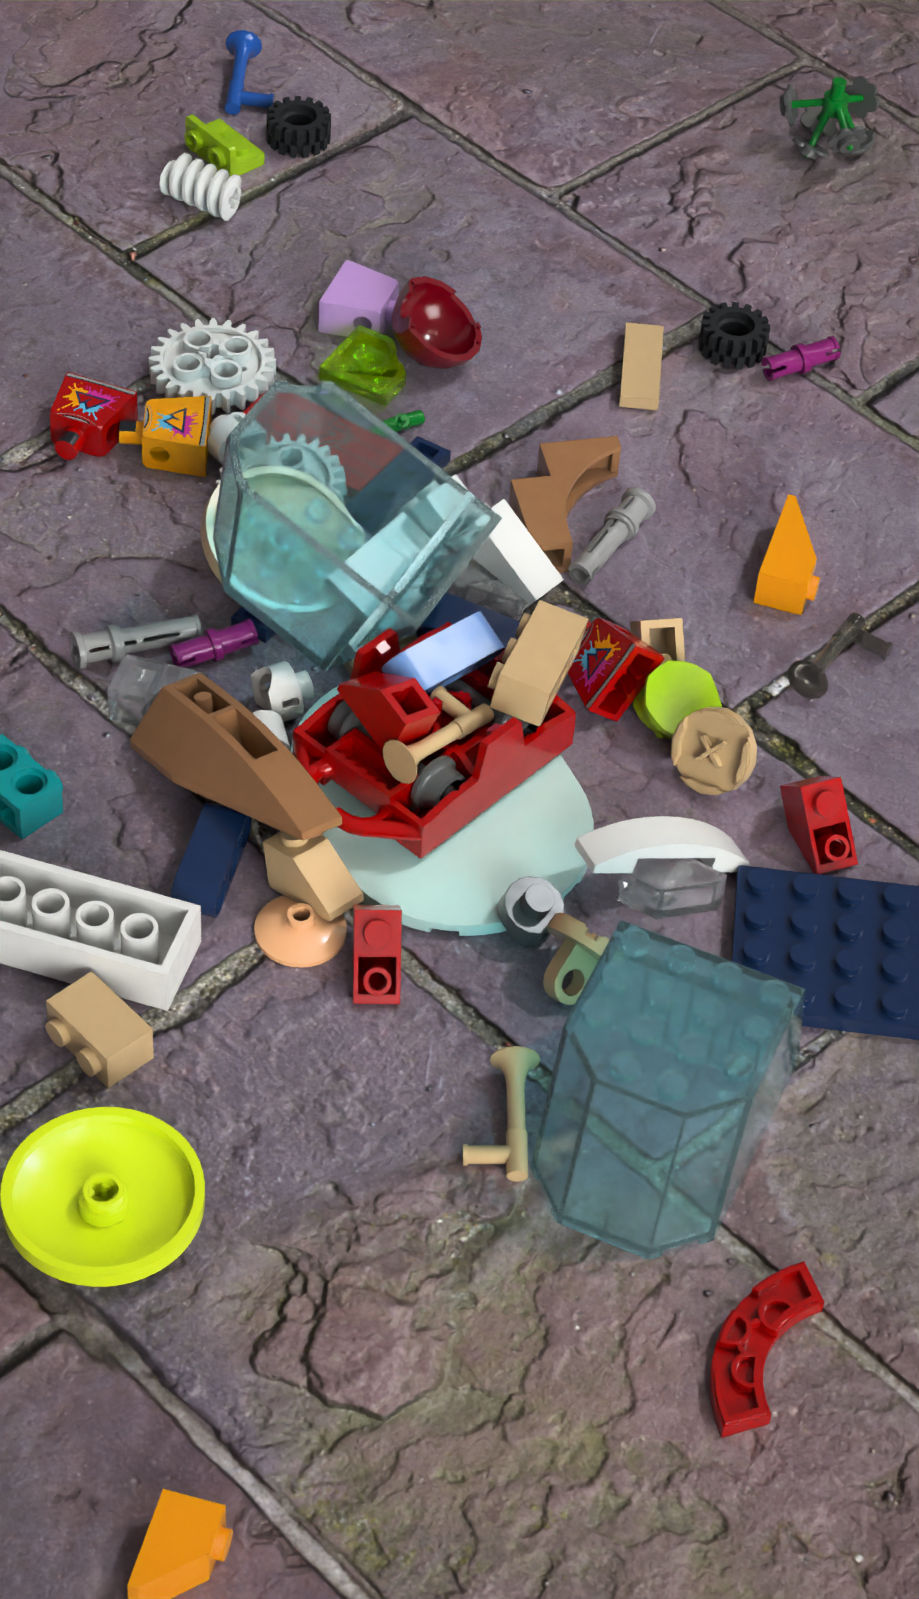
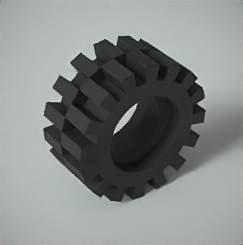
M295 96L293 101L289 97L283 98V103L278 100L275 101L273 107L269 106L267 113V143L271 144V149L274 151L279 149V154L281 155L289 152L292 158H296L297 154H302L303 158L309 157V152L314 156L320 154V149L325 151L327 144L330 145L331 113H329V108L327 106L323 107V103L319 100L313 103V98L307 97L306 101L301 100V96Z
M726 302L720 303L719 309L715 305L710 307L709 312L705 311L703 314L698 342L699 351H703L702 356L705 359L712 357L711 363L716 366L719 362H723V368L729 369L730 364L735 365L736 370L743 369V364H746L748 368L753 367L755 361L760 363L763 356L766 355L770 333V324H768L767 316L762 317V311L759 309L752 312V306L745 304L744 308H740L739 302H732V307H728Z

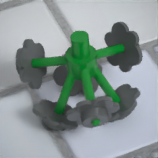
M858 76L854 79L853 85L846 87L847 81L844 78L835 77L832 80L831 89L825 92L824 98L798 100L797 92L793 89V85L788 84L784 95L780 96L779 107L781 115L788 119V123L792 127L796 124L798 108L805 107L806 112L801 115L800 123L804 128L810 129V134L812 135L810 140L795 135L792 141L799 145L797 150L805 158L816 159L818 155L827 158L829 155L828 151L817 144L822 134L830 137L827 140V144L832 148L833 152L859 155L867 151L874 144L876 133L874 130L867 131L863 126L855 127L850 114L856 113L857 117L865 118L868 112H875L878 109L879 100L875 96L877 94V86L875 84H869L866 77ZM838 122L840 126V131H838L837 135H834L837 131L836 123Z

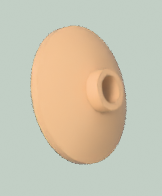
M282 895L268 902L260 910L255 920L254 935L260 950L271 960L285 966L303 968L320 965L338 954L346 940L347 925L343 914L329 922L317 915L310 905L297 903Z

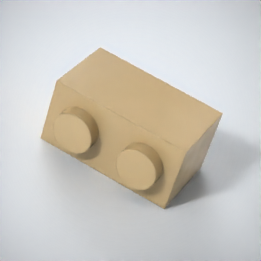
M92 971L46 1000L48 1022L45 1026L51 1040L59 1047L65 1046L76 1057L81 1069L90 1077L95 1075L107 1088H110L154 1058L153 1028Z

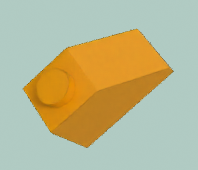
M163 1489L127 1584L128 1599H171L208 1581L216 1560L222 1562L226 1560L232 1541L233 1529L226 1527V1505Z

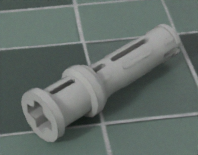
M637 487L628 488L624 492L620 505L610 509L605 515L604 527L586 546L580 556L568 567V570H570L569 576L573 581L580 585H588L623 541L631 540L639 532V524L643 520L650 519L656 510L655 502L650 494Z
M196 614L120 629L118 625L111 624L106 625L102 631L92 633L70 632V650L75 667L77 669H84L87 663L108 659L113 663L120 662L121 659L125 658V654L162 648L202 636L200 619Z

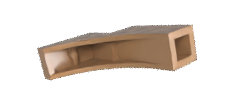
M618 436L539 443L538 477L511 479L509 506L559 573L570 572L568 567L571 564L573 540L567 524V517L577 501L592 488L618 476L621 452Z

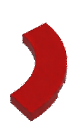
M804 1261L788 1266L756 1284L752 1288L751 1293L740 1302L735 1310H731L721 1328L712 1358L709 1381L712 1411L721 1438L770 1423L772 1414L767 1404L763 1383L764 1364L768 1354L777 1340L790 1327L823 1310L824 1300Z

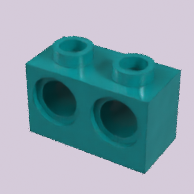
M1 734L0 822L23 840L63 813V784L53 770H46L31 757L26 748L21 745H15L6 736Z

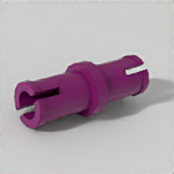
M829 336L826 339L807 345L803 343L792 345L789 351L764 357L761 361V366L769 365V368L762 369L763 374L768 381H774L777 378L796 372L799 374L808 373L814 366L838 360L841 351L833 352L832 350L840 348L839 343L835 337Z
M246 619L243 622L217 631L214 628L206 629L202 636L169 645V650L172 652L170 656L176 670L181 671L184 668L210 659L214 662L224 660L225 654L252 645H258L259 640L254 623L251 619Z

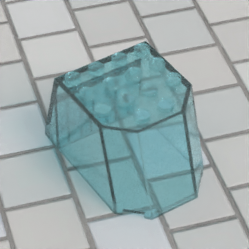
M276 380L226 439L213 541L224 592L323 671H328L355 659L358 649L388 628H392L398 633V640L414 634L502 520V517L334 382L321 381L318 386L289 385L288 381ZM373 536H377L404 558L380 591L344 563Z
M620 920L563 1025L531 1161V1170L535 1178L541 1181L552 1205L551 1212L556 1222L648 1260L663 1256V1251L689 1242L698 1240L699 1244L713 1241L798 1062L805 989Z

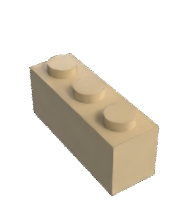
M539 600L532 615L524 613L517 628L515 638H510L502 658V662L505 665L497 662L492 672L488 687L495 691L490 708L540 727L579 651L589 619Z

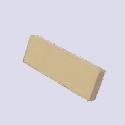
M626 322L619 407L658 410L664 326Z

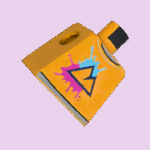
M211 396L148 400L145 407L144 421L120 420L119 443L142 445V464L146 468L206 477L209 455L207 440L209 437V427L212 423Z

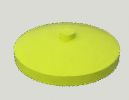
M86 1108L50 1120L32 1132L14 1151L6 1166L1 1183L2 1217L5 1229L14 1247L23 1258L41 1272L58 1280L82 1286L108 1287L123 1285L144 1279L162 1270L177 1259L192 1242L204 1214V1173L197 1154L189 1142L164 1121L152 1115L127 1108Z

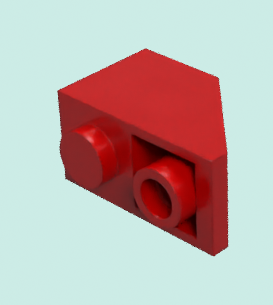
M372 672L343 682L337 688V691L382 752L385 743L389 740H398L405 745H411L424 739L440 714L439 709L413 677Z
M817 776L780 785L788 829L813 873L822 874L858 865L841 777Z
M353 905V1004H400L402 910L400 905Z

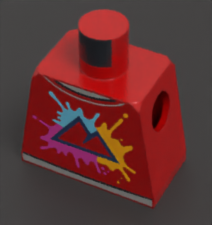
M67 372L50 410L51 441L55 444L57 454L66 460L75 459L79 452L96 457L105 456L119 443L120 420L138 421L137 392Z
M599 617L594 619L592 623L588 621L579 651L568 671V675L588 711L618 722L645 686L646 677L658 668L665 658L627 629Z

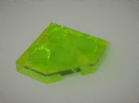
M359 325L319 366V379L386 407L405 387L406 371L403 364L399 363L393 338Z

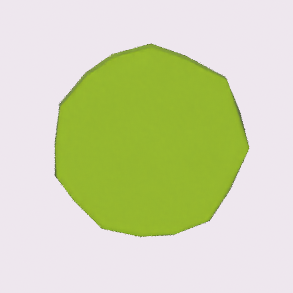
M668 660L646 677L645 686L633 700V708L639 719L655 732L656 737L661 739L665 737L672 740L678 724L686 716L706 707H722L711 674L698 665L686 661Z

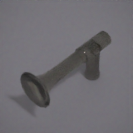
M852 613L832 635L831 640L812 662L798 660L791 664L787 676L789 683L803 697L810 699L820 698L828 690V679L825 671L851 642L881 656L884 660L889 656L893 643L862 630L865 626L864 618L858 613Z

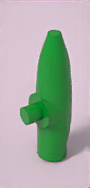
M421 410L406 414L398 413L395 417L377 423L372 429L385 435L423 424L425 416Z

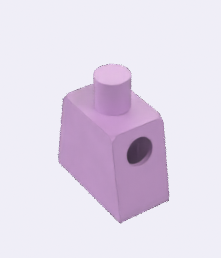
M345 260L319 301L318 332L370 341L380 340L389 324H392L393 309L399 296L398 281L355 262Z

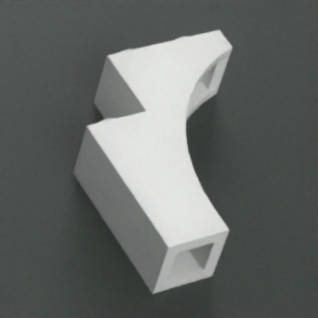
M456 474L444 483L439 478L434 479L418 492L419 494L401 507L402 510L406 509L442 545L454 550L479 569L499 590L516 614L522 612L564 580L505 499L492 508L486 502L479 506Z

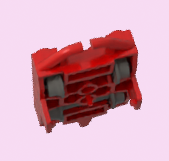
M446 622L442 626L421 635L401 650L398 633L392 628H388L357 650L350 680L372 672L383 673L381 670L382 666L393 657L453 624ZM505 650L487 664L445 686L447 692L470 710L483 703L490 706L495 690L489 688L488 684L497 662L505 665L502 662ZM339 693L319 707L308 719L293 730L292 754L317 784L319 782L324 786L333 780L376 813V815L371 817H358L338 807L336 809L342 816V824L337 826L338 828L349 834L362 837L394 839L421 859L573 744L576 712L556 695L539 727L491 708L494 713L493 721L425 757L417 765L415 781L405 784L396 780L389 772L384 762L382 750ZM437 697L432 701L439 709L440 714L427 736L447 726L449 722L454 720L453 717L442 710L443 702ZM411 805H415L417 807V809L413 812L407 809Z

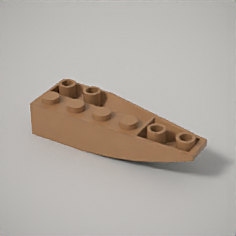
M201 672L163 686L130 738L131 748L173 783L300 840L321 836L325 831L342 824L340 813L287 747L243 704Z

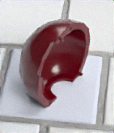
M427 276L411 278L401 290L392 314L393 335L406 355L422 366L447 369L463 365L480 350L482 341L481 325L479 322H475L469 309L455 295L456 290L440 280Z

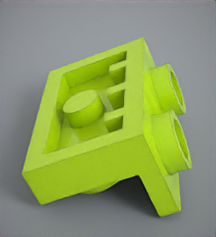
M193 114L185 117L184 139L186 146L209 164L215 165L218 171L225 169L228 171L229 177L233 174L240 176L264 165V152L220 118L205 124Z

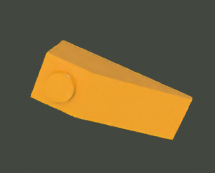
M789 494L787 496L758 574L753 603L802 615L806 601L815 600L821 577L814 576L817 558L796 496Z

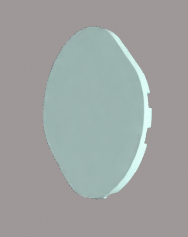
M338 686L321 697L306 712L298 726L324 703L339 694L337 691ZM293 740L291 744V753H293ZM559 754L421 859L394 839L362 837L349 834L338 827L329 829L322 835L328 838L363 892L364 901L362 902L366 905H400L402 924L426 932H430L432 929L459 931V936H476L507 931L499 918L497 905L509 886L519 878L532 876L548 881L559 891L564 901V897L577 883H580L588 866L574 844L578 837L594 830V821L586 794ZM333 780L324 786L318 782V786L335 808L340 807L351 815L358 817L376 815L373 810ZM411 805L407 809L413 812L417 809V807L415 805Z

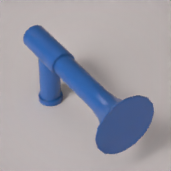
M237 30L230 33L226 39V47L234 55L231 81L228 85L225 111L228 114L236 115L240 112L241 105L264 108L273 107V93L263 94L244 91L248 59L256 57L261 52V40L257 35L246 30Z

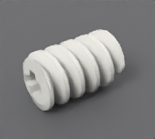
M183 153L177 160L168 162L160 175V191L164 195L172 196L175 200L184 201L189 206H196L199 210L209 212L214 217H221L224 221H229L238 209L241 197V177L237 174L229 177L227 170L220 169L217 172V168L213 164H207L204 167L202 159L196 158L192 161L190 154Z

